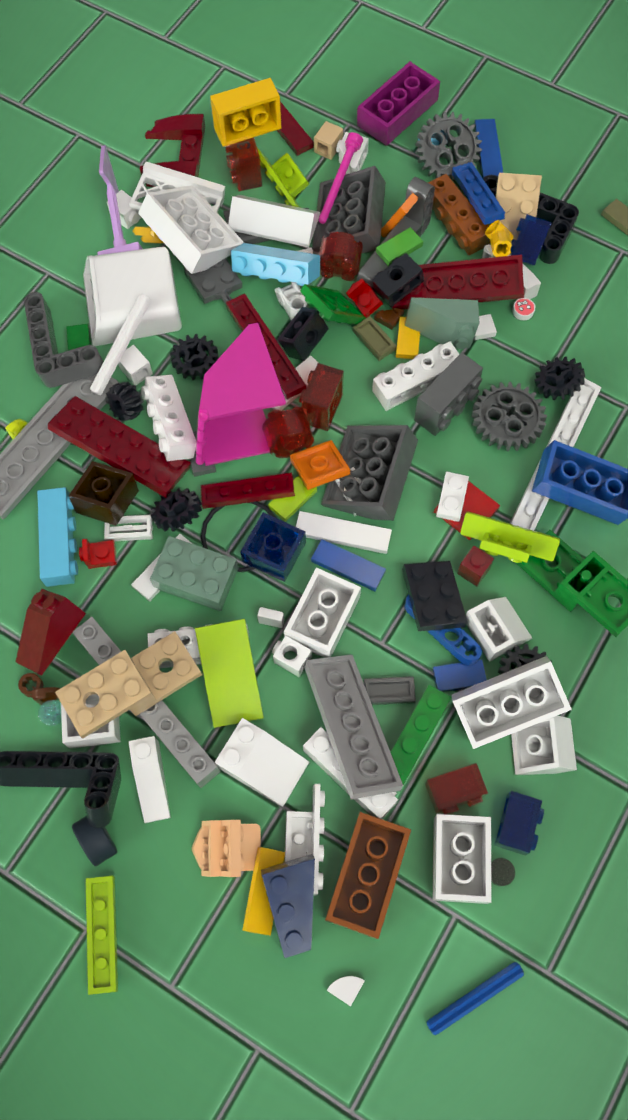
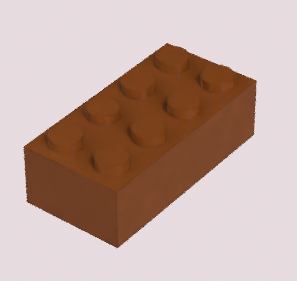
M362 812L359 813L325 921L379 939L411 829Z

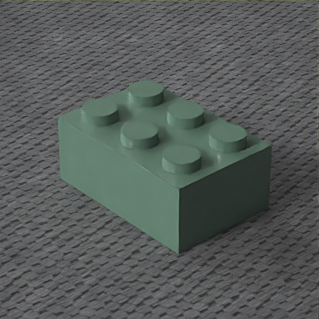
M168 536L150 581L153 587L161 591L221 611L238 571L237 559Z

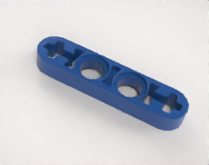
M408 594L404 607L406 612L414 618ZM462 628L428 631L462 664L472 666L480 659L482 653L480 645ZM454 632L458 636V640L449 641L445 637V633ZM472 650L474 652L473 655H465L466 651L469 652Z

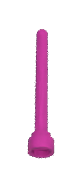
M351 132L346 138V152L318 219L321 224L326 223L353 154L361 148L363 143L362 136L357 133Z

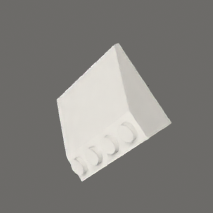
M193 185L147 193L138 213L191 274L209 269L230 256L232 249L244 243Z

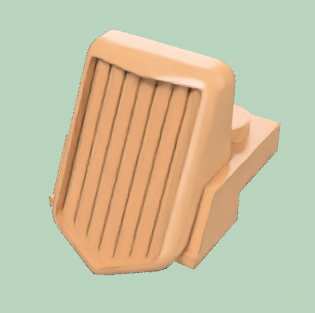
M241 820L202 821V827L199 829L192 845V852L201 869V876L241 877V871H253L257 849L261 847L260 826L258 824H241Z

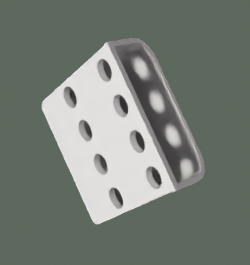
M166 247L87 256L83 278L91 344L93 346L114 343L139 294L147 295L151 302L131 340L175 332L182 328L173 267L169 251Z

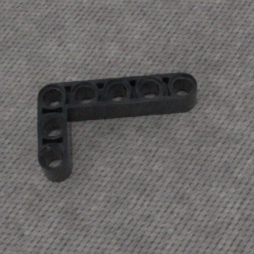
M487 175L483 180L496 198L498 176ZM540 192L536 223L550 228L542 246L540 259L544 263L553 264L559 259L574 229L579 210L570 203Z
M0 752V786L87 788L84 806L89 826L102 828L110 823L121 784L120 764L116 754L100 752Z

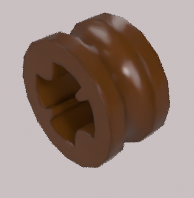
M27 673L20 678L18 687L25 696L32 698V693L26 687V684H30L29 681L33 680L37 684L36 687L33 686V690L44 688V684L38 675Z

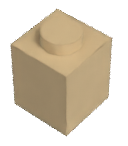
M326 121L314 136V153L332 160L337 153L338 141L343 139V128Z

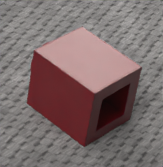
M473 546L461 562L457 574L477 587L490 570L494 558Z

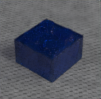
M263 512L240 551L242 562L285 582L306 544V531Z

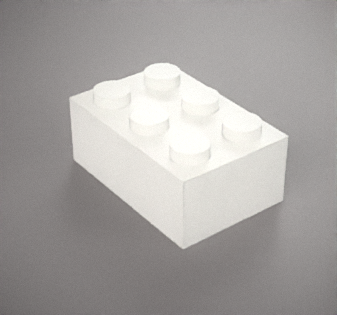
M316 568L284 630V635L312 650V653L323 658L331 657L358 603L361 587Z
M437 814L434 817L433 901L491 903V817Z

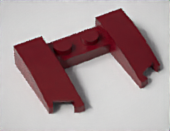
M204 114L175 115L156 120L151 131L147 130L145 133L146 139L182 140L179 161L154 164L191 176H199L205 133ZM140 166L141 175L143 174V166ZM146 183L148 187H156Z

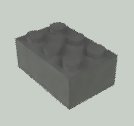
M461 352L418 397L414 421L434 436L440 430L445 431L450 425L451 419L455 415L459 416L464 410L465 404L469 400L473 401L478 395V386L482 382L483 367Z

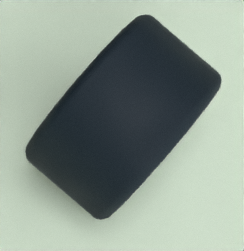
M86 816L72 825V830L92 865L98 866L117 854V848L105 827L93 828L89 826Z

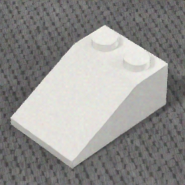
M242 718L214 763L220 770L281 807H284L307 768L309 761L264 730Z

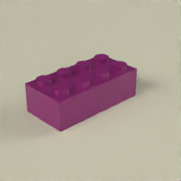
M408 62L357 107V126L387 146L438 101L440 81L412 62Z

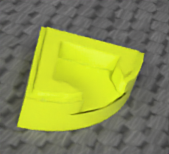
M17 419L8 424L5 429L10 437L14 439L28 422L23 419Z

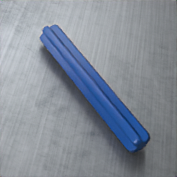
M513 962L427 1020L426 1023L433 1035L439 1034L523 977L524 971L517 962Z

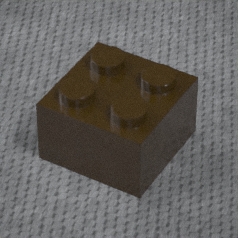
M92 461L69 494V498L76 513L117 526L139 490L133 473Z

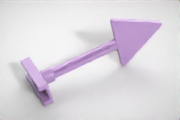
M106 145L101 146L99 173L107 184V198L114 234V248L97 253L102 255L143 249L139 242L126 244V240L123 237L116 196L119 189Z

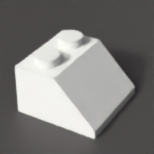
M555 716L511 734L515 775L557 774L577 770L570 718Z

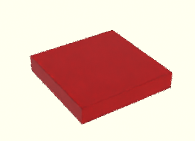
M468 481L460 521L443 520L460 533L466 512L491 518L498 511L500 505ZM438 506L434 509V513H435L436 515H437ZM464 536V537H466L468 540H471V539H472L471 537Z

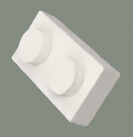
M446 472L436 517L460 521L469 476Z

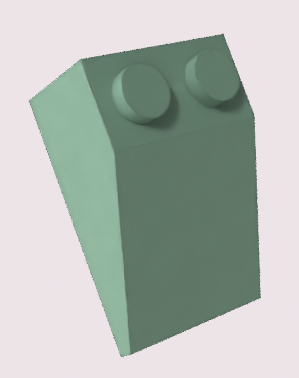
M411 297L405 326L420 332V335L442 345L450 341L457 349L470 348L480 323L478 300Z

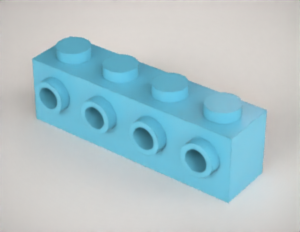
M243 243L231 250L232 271L239 272L242 276L256 275L260 279L273 278L278 279L282 283L297 282V285L304 286V284L309 285L320 277V255L248 243Z
M66 487L38 490L40 579L46 587L74 584L75 575H78L77 561L74 560V553L77 552V542L73 538V531H76L75 517H72V509L74 508L69 498V492Z

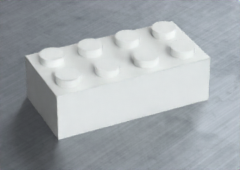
M547 656L451 695L473 749L572 710L554 667Z

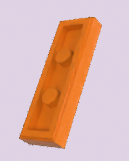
M414 193L406 199L381 229V236L383 238L391 232L417 202L418 197Z

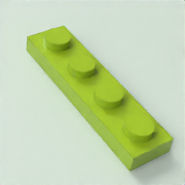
M115 876L86 878L88 995L117 992Z

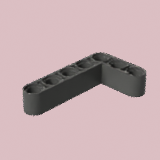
M414 177L411 180L406 191V199L414 193L418 200L381 244L410 227L421 237L431 220L435 193L433 185L418 177ZM376 251L361 268L357 277V281L363 279L373 290L372 279H374L378 272L384 271L388 267Z
M32 292L28 294L24 299L29 337L35 371L46 387L53 388L97 375L104 362L97 348L93 345H86L58 354L50 308L41 293Z

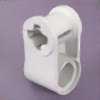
M291 282L290 285L283 288H275L277 299L291 321L302 307L308 308V303L305 301L306 297L300 292L301 288L297 285V282Z

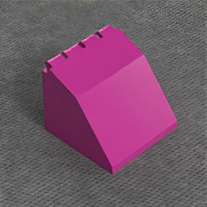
M258 323L249 324L204 374L196 444V463L198 465H202L205 462V466L276 451L263 409L286 405V401Z

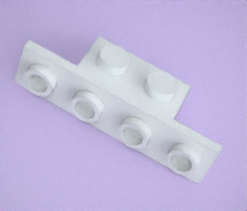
M314 784L312 812H286L285 862L313 854L315 858L314 896L318 895V890L323 889V873H319V861L323 862L324 845H319V834H324V818L320 817V807L325 805V791H320V784Z

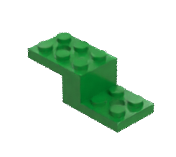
M549 530L548 532L545 533V534H547V535H550V536H554V537L559 538V537H558L553 531H551V530ZM560 539L554 558L557 562L556 567H549L545 563V559L529 555L527 563L523 561L516 563L568 611L572 612L580 605L615 637L628 626V580L595 551H592L583 559ZM608 597L619 599L620 607H612L608 603Z

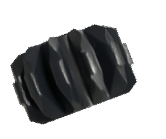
M129 381L114 384L106 393L108 398L106 403L110 406L109 410L113 412L114 418L118 417L120 421L135 419L144 410L141 405L144 402L140 398L141 392H137L136 385H131Z

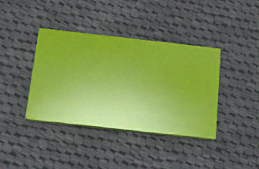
M245 618L196 627L195 633L213 727L237 724L242 718L247 721L264 718Z

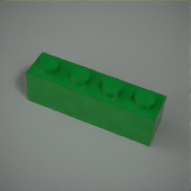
M428 685L391 751L403 786L452 698L431 685Z

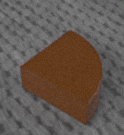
M399 308L385 311L380 310L375 314L374 320L393 330L400 317H403L404 310Z
M46 687L31 690L32 698L39 705L59 700L55 692L61 688Z

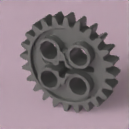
M443 112L441 118L438 114H435L434 121L429 118L426 122L427 125L423 124L422 132H419L417 138L420 140L415 143V146L419 147L415 154L421 155L417 162H424L425 164L422 170L427 168L430 170L428 176L434 173L436 174V179L447 174L454 182L455 178L452 175L453 167L472 162L476 167L474 162L480 160V157L476 154H480L482 151L477 146L481 144L482 140H476L479 132L472 131L475 124L467 125L469 118L462 121V114L455 118L454 112L449 117H447L446 112ZM449 130L456 131L458 137L451 136ZM431 138H436L439 141V145H434L431 142ZM458 149H462L465 152L466 156H460L458 154ZM439 158H445L448 164H441Z
M500 382L498 388L492 384L490 391L484 389L483 394L478 395L477 401L473 406L472 418L474 420L472 425L478 426L476 434L483 433L482 441L490 439L489 446L497 443V450H500L502 445L506 447L508 452L511 446H514L515 450L518 451L520 444L527 448L529 442L534 444L537 437L540 438L542 430H544L547 415L544 414L546 407L540 406L542 399L535 400L537 393L529 394V387L522 390L521 383H518L516 388L512 386L511 382L508 383L507 387ZM490 417L496 418L497 421L491 420Z

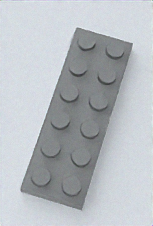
M353 655L306 660L304 668L350 799L400 791L403 787L401 778Z

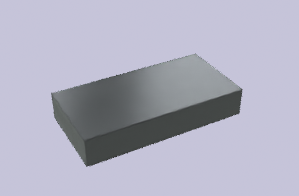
M414 676L364 679V686L372 705L416 702Z

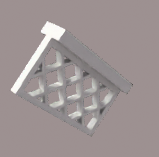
M145 162L143 174L129 202V207L140 210L143 203L137 202V200L145 197L147 193L193 185L208 203L214 204L212 207L218 213L220 206L222 207L224 202L225 186ZM147 183L156 187L146 189L144 184Z

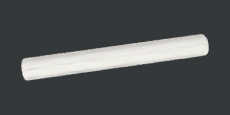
M139 294L90 387L93 393L102 395L151 302L147 295Z

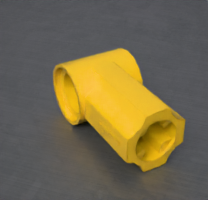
M496 220L486 229L485 235L490 239L492 253L496 257L508 256L511 253V241L514 235L500 220Z

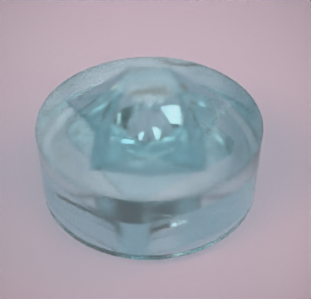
M48 700L42 703L38 710L41 722L49 726L60 723L62 721L61 703L55 700Z

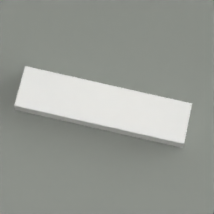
M300 511L294 534L320 541L323 539L330 543L387 554L392 530Z

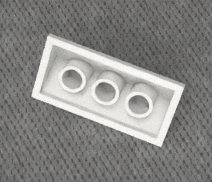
M237 195L232 196L228 225L235 232L309 248L320 212Z

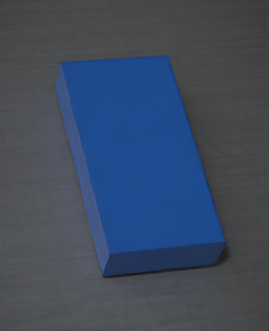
M478 660L472 666L456 663L433 667L436 689L442 692L467 689L487 680L482 660Z

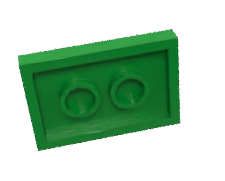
M304 284L300 290L306 297L305 301L310 306L316 307L320 311V317L327 322L336 321L337 323L343 322L352 325L366 319L338 290Z

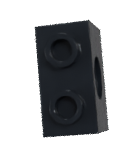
M407 253L397 257L384 271L378 272L374 279H372L375 292L390 307H393L425 281L423 269Z
M302 307L277 340L290 358L305 361L329 328L324 319L320 317L318 310Z

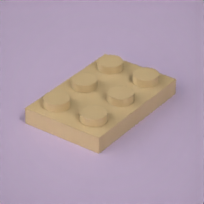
M499 173L496 199L505 211V219L500 221L514 235L512 241L533 243L542 175Z

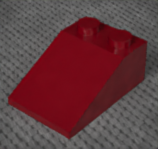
M41 589L40 592L33 596L31 604L27 608L16 663L42 676L86 613L66 597Z

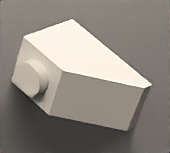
M345 132L343 139L339 140L336 152L339 153L340 164L346 152L345 141L349 134L348 132ZM362 136L363 143L361 148L354 152L346 175L361 170L368 154L369 138Z

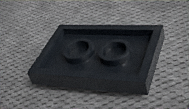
M439 561L404 564L402 570L418 632L465 628L468 622L451 562Z

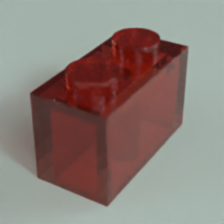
M477 763L428 779L425 783L436 814L442 811L444 815L452 814L459 811L458 806L465 803L468 804V807L478 805L483 802L482 798L488 794Z

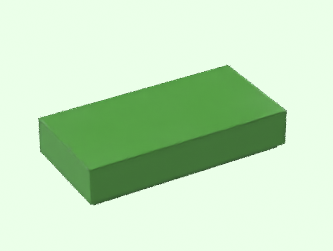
M410 227L376 247V253L389 267L397 257H401L405 253L409 255L422 247L423 240Z

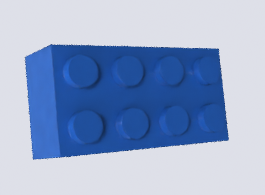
M556 440L543 450L532 492L617 525L628 519L627 468Z

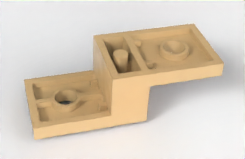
M174 631L130 658L126 650H123L55 693L80 737L83 739L128 710H131L135 716L139 715L197 679L202 673ZM167 660L173 662V669L170 672L164 673L160 671L162 662ZM92 694L98 695V704L95 707H87L86 699Z

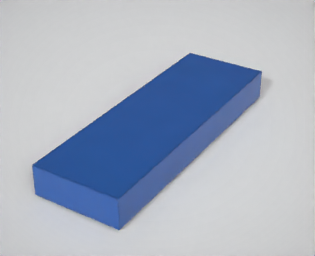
M321 539L311 558V562L372 591H376L386 572L385 568Z

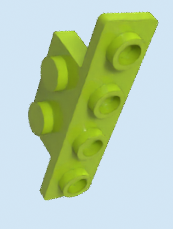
M256 147L254 151L258 155L256 158L257 162L263 169L267 168L266 175L272 182L275 181L277 183L275 188L282 197L286 196L285 203L301 208L295 197L310 184L288 153H285L278 161L271 165L267 157Z
M466 512L460 532L461 535L481 540L479 549L485 550L487 554L493 556L503 555L516 563H521L522 561L527 563L529 555L554 561L560 543V538L472 512Z

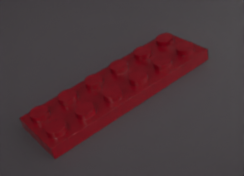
M522 255L419 265L423 269L425 281L396 303L392 309H408L411 297L478 300V302L524 298Z
M74 396L48 423V430L108 465L133 473L136 481L165 498L191 466V462L186 459L167 461L164 452L160 451L158 443L77 396Z

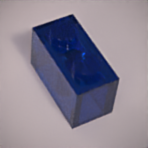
M528 214L525 219L520 218L516 229L520 233L517 240L513 239L511 242V256L522 255L523 262L535 266L551 222Z
M513 791L509 792L506 796L494 846L522 855L529 854L531 850L534 851L538 842V835L535 834L536 826L542 823L544 809L541 808L542 800Z

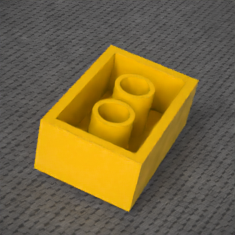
M271 78L210 96L214 129L223 147L281 129L280 95Z

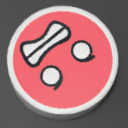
M528 298L518 299L515 301L512 309L513 315L519 320H529L534 314L535 304Z

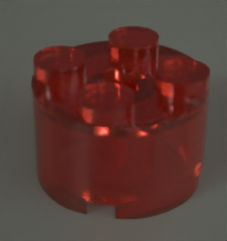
M332 232L326 238L323 236L318 254L320 255L321 276L324 278L342 277L345 281L354 280V276L359 272L363 251L362 242L360 240L359 243L356 242L353 235L344 232Z
M302 407L283 411L273 410L268 413V419L262 425L270 454L275 453L277 458H289L291 454L300 452L299 450L304 447L308 449L314 443V437Z

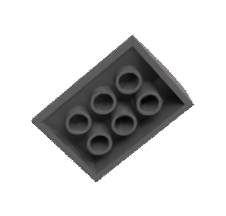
M376 166L344 176L326 223L321 224L319 220L317 222L312 245L314 252L363 254L376 250V247L380 245L386 182ZM334 179L320 183L317 211L320 214Z
M408 425L347 426L339 452L349 468L354 467L355 470H350L349 475L340 478L339 486L335 480L328 482L321 505L350 514L356 513L358 516L373 520L394 521L418 443V439ZM354 477L360 478L361 483L359 484ZM344 495L351 498L352 501H347Z

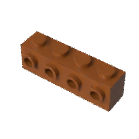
M444 174L428 182L435 187L432 210L435 212L437 219L441 220L446 226L448 233L457 240L459 247L464 249L468 255H471L483 249L486 245H490V239L485 235V231L489 226L484 225L473 206L449 176Z

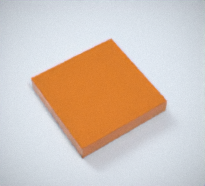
M332 440L290 455V461L307 490L350 474L349 466Z

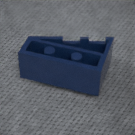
M313 854L261 869L284 958L311 950L315 870Z

